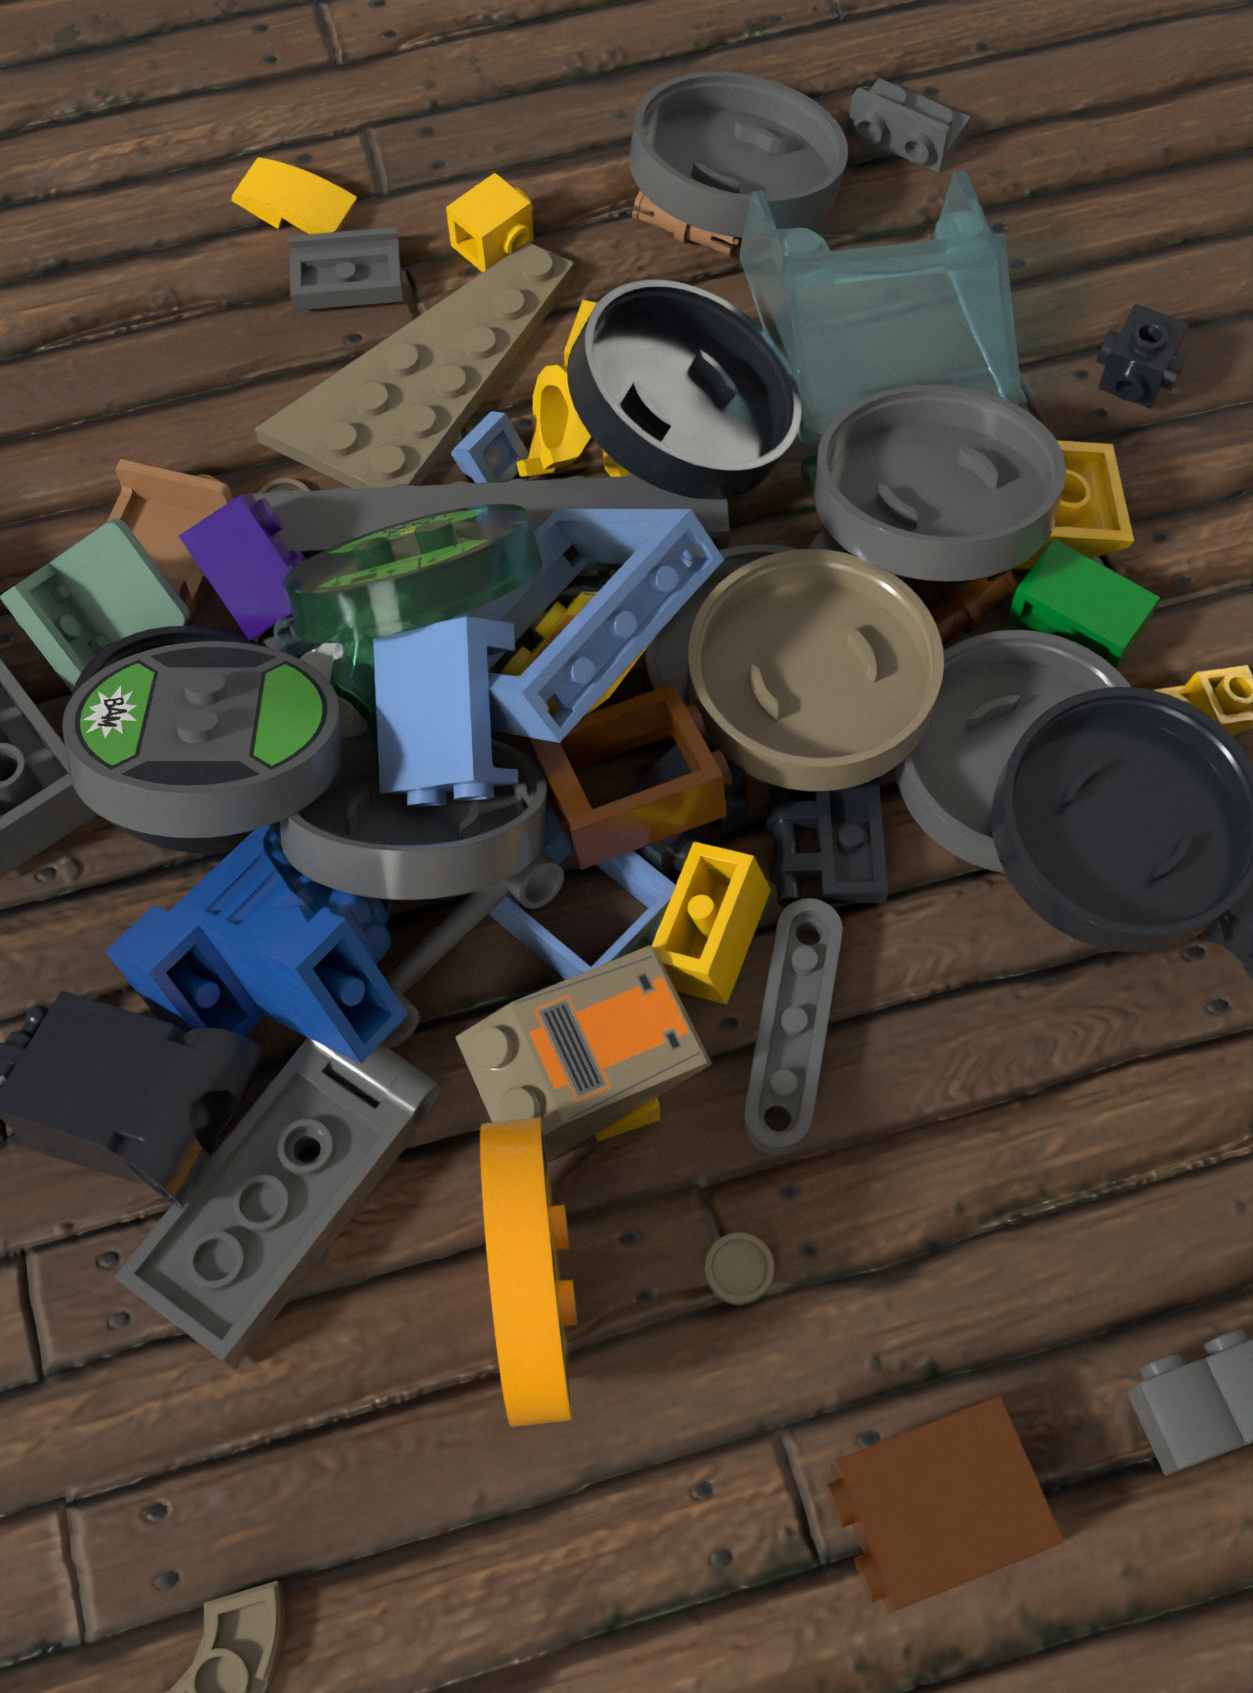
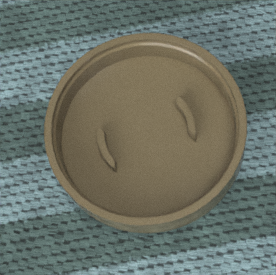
M824 549L789 550L759 558L742 566L722 580L705 599L695 617L689 638L687 665L688 697L690 705L695 704L701 714L706 728L707 740L716 750L719 749L725 759L744 770L745 773L767 783L788 789L802 791L840 790L869 782L887 773L909 756L919 744L931 722L943 680L944 652L941 636L930 611L920 597L893 573L870 565L855 555Z

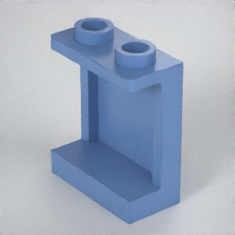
M464 616L373 637L380 794L407 795V806L431 807L447 805V793H454V800H486L494 798V787L518 784L517 769L496 768L492 763L487 660L488 655L515 650L514 623Z

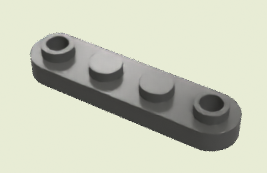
M806 898L797 900L789 904L779 917L745 1104L743 1125L748 1139L759 1150L773 1155L787 1154L798 1149L807 1139L813 1119L843 932L842 922L838 913L829 904L817 899ZM809 931L817 935L819 942L814 945H805L797 939V935L801 932ZM772 1113H779L787 1118L789 1126L783 1131H774L766 1125L764 1119Z

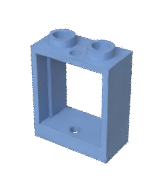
M551 808L547 812L546 841L542 851L559 865L572 850ZM635 851L596 864L597 867L648 909L592 967L518 906L520 902L511 893L488 914L567 980L653 944L676 885Z

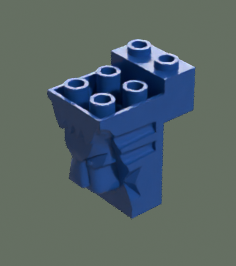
M272 824L255 829L170 911L154 905L105 951L157 1019L174 1024L184 1032L197 1028H215L231 1031L245 1037L265 1016L362 1064L408 1015L376 966L390 949L392 941L391 935L385 926L389 913L379 898L359 896L335 890L303 875L286 858L281 846V835Z

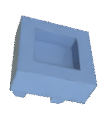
M491 411L451 452L462 473L470 476L475 483L508 482L518 473L516 462L529 457L527 449L506 413Z

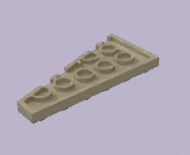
M529 242L525 243L257 426L255 432L258 442L351 488H384L398 484L420 486L574 280V262Z

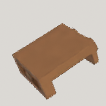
M120 459L115 471L122 489L107 522L117 518L127 524L188 607L190 620L184 626H192L210 586V582L179 538V535L232 501L233 498L229 486L205 474L193 476L167 470L153 462L137 463Z

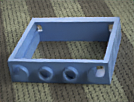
M556 509L452 618L469 616L514 623V639L516 642L588 563L624 564L520 677L488 673L491 731L558 743L562 741L724 561V558L692 509ZM573 544L579 555L569 564L563 553ZM505 652L487 656L488 670ZM550 698L560 708L553 718L548 713L549 707L546 705Z

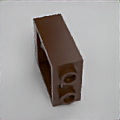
M674 684L584 715L560 743L528 737L533 760L545 775L547 799L581 870L727 816L725 788L732 786V777L728 764L719 749L710 752L705 743L707 733L698 708L695 704L685 706ZM673 735L692 773L598 808H591L574 770Z

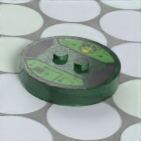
M488 504L453 509L410 519L340 543L296 566L284 577L282 587L301 638L316 643H344L374 639L414 630L479 608L528 582L539 572L543 561L528 510L525 507L514 504Z

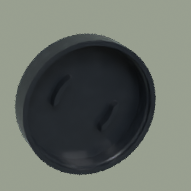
M641 280L613 289L602 297L593 308L573 344L568 358L567 382L569 393L580 420L592 438L614 461L631 474L659 489L673 494L696 499H724L752 490L770 474L794 441L799 430L802 405L798 384L787 359L776 343L754 320L740 309L708 291L688 284L669 280Z
M1135 687L1100 688L1071 696L1045 711L1029 726L1001 771L996 784L991 811L992 833L999 861L1007 878L1025 903L1054 928L1074 939L1103 949L1121 952H1146L1170 948L1189 941L1214 925L1244 896L1253 883V764L1241 745L1224 727L1202 710L1183 700L1154 690Z

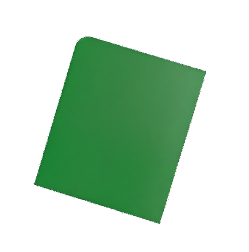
M1053 539L1018 586L1007 621L1022 630L1043 632L1073 641L1096 653L1118 670L1145 632L1160 597L1060 541Z

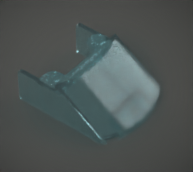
M957 171L952 175L940 218L933 233L934 241L830 251L825 240L810 229L788 228L777 230L764 191L751 192L740 248V260L763 329L779 347L794 373L802 405L801 422L798 430L801 443L814 447L816 439L821 440L828 425L844 409L865 397L899 387L914 385L963 387L982 391L1007 400L1019 407L1021 406L1022 392L1005 233H991L966 171Z

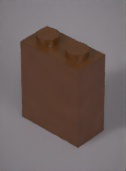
M1001 1396L994 1397L841 1457L830 1468L834 1481L825 1484L830 1504L840 1526L844 1528L851 1524L853 1525L864 1554L855 1557L854 1561L864 1590L872 1603L882 1599L888 1615L1065 1542Z

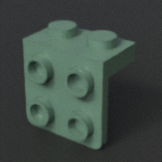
M117 518L111 519L0 596V599L15 617L17 623L25 630L71 692H73L75 683L87 664L112 643L126 636L153 628L184 626L190 620L188 607L127 524Z

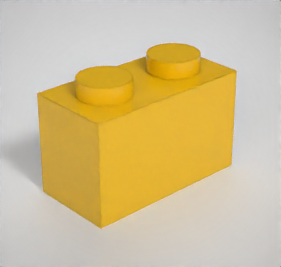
M693 842L652 944L677 992L725 1005L728 1004L771 891L753 855Z

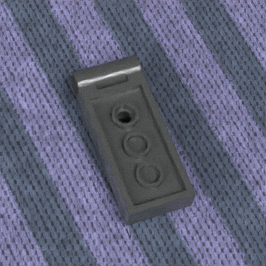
M307 1037L211 1156L184 1208L181 1209L172 1204L114 1278L225 1364L236 1370L415 1137L414 1129L428 1117L435 1107L442 1092V1085L383 1044H380L361 1064ZM314 1147L321 1149L319 1156L314 1161L309 1163L300 1162L302 1154L307 1149Z

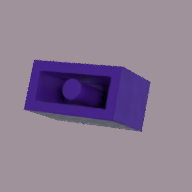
M251 492L238 496L179 535V538L249 641L319 595L315 589H311L313 585L300 588L293 584L294 575L303 566L308 564L309 561L299 550L291 554L278 534L284 527L277 513L266 499L261 498L256 501Z

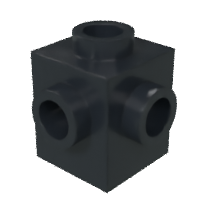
M1135 303L1120 333L1110 330L1104 340L1096 361L1105 366L1098 389L1113 394L1122 400L1131 401L1151 409L1161 388L1172 391L1183 368L1186 358L1177 354L1189 323Z

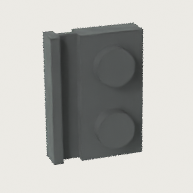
M397 227L289 236L290 295L294 311L403 301L400 243Z

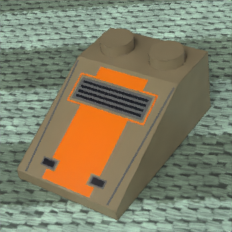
M651 945L513 1001L455 1037L491 1121L501 1122L541 1117L548 1162L712 1065L655 947Z

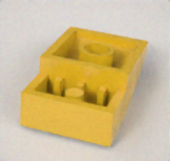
M1057 440L1065 459L1066 477L1054 530L1048 541L1037 553L1010 570L1032 568L1053 539L1060 541L1088 558L1123 550L1132 545L1134 537L1113 444Z

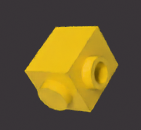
M496 173L446 207L451 246L481 272L486 271L525 243L534 242L533 206L530 199L523 190L518 187H512Z

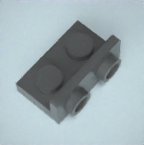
M878 78L869 91L858 88L852 95L847 134L940 173L968 134L971 117Z

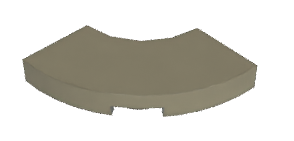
M275 1581L205 1602L204 1635L194 1661L176 1684L165 1693H267L278 1665L283 1644L285 1601L282 1582Z

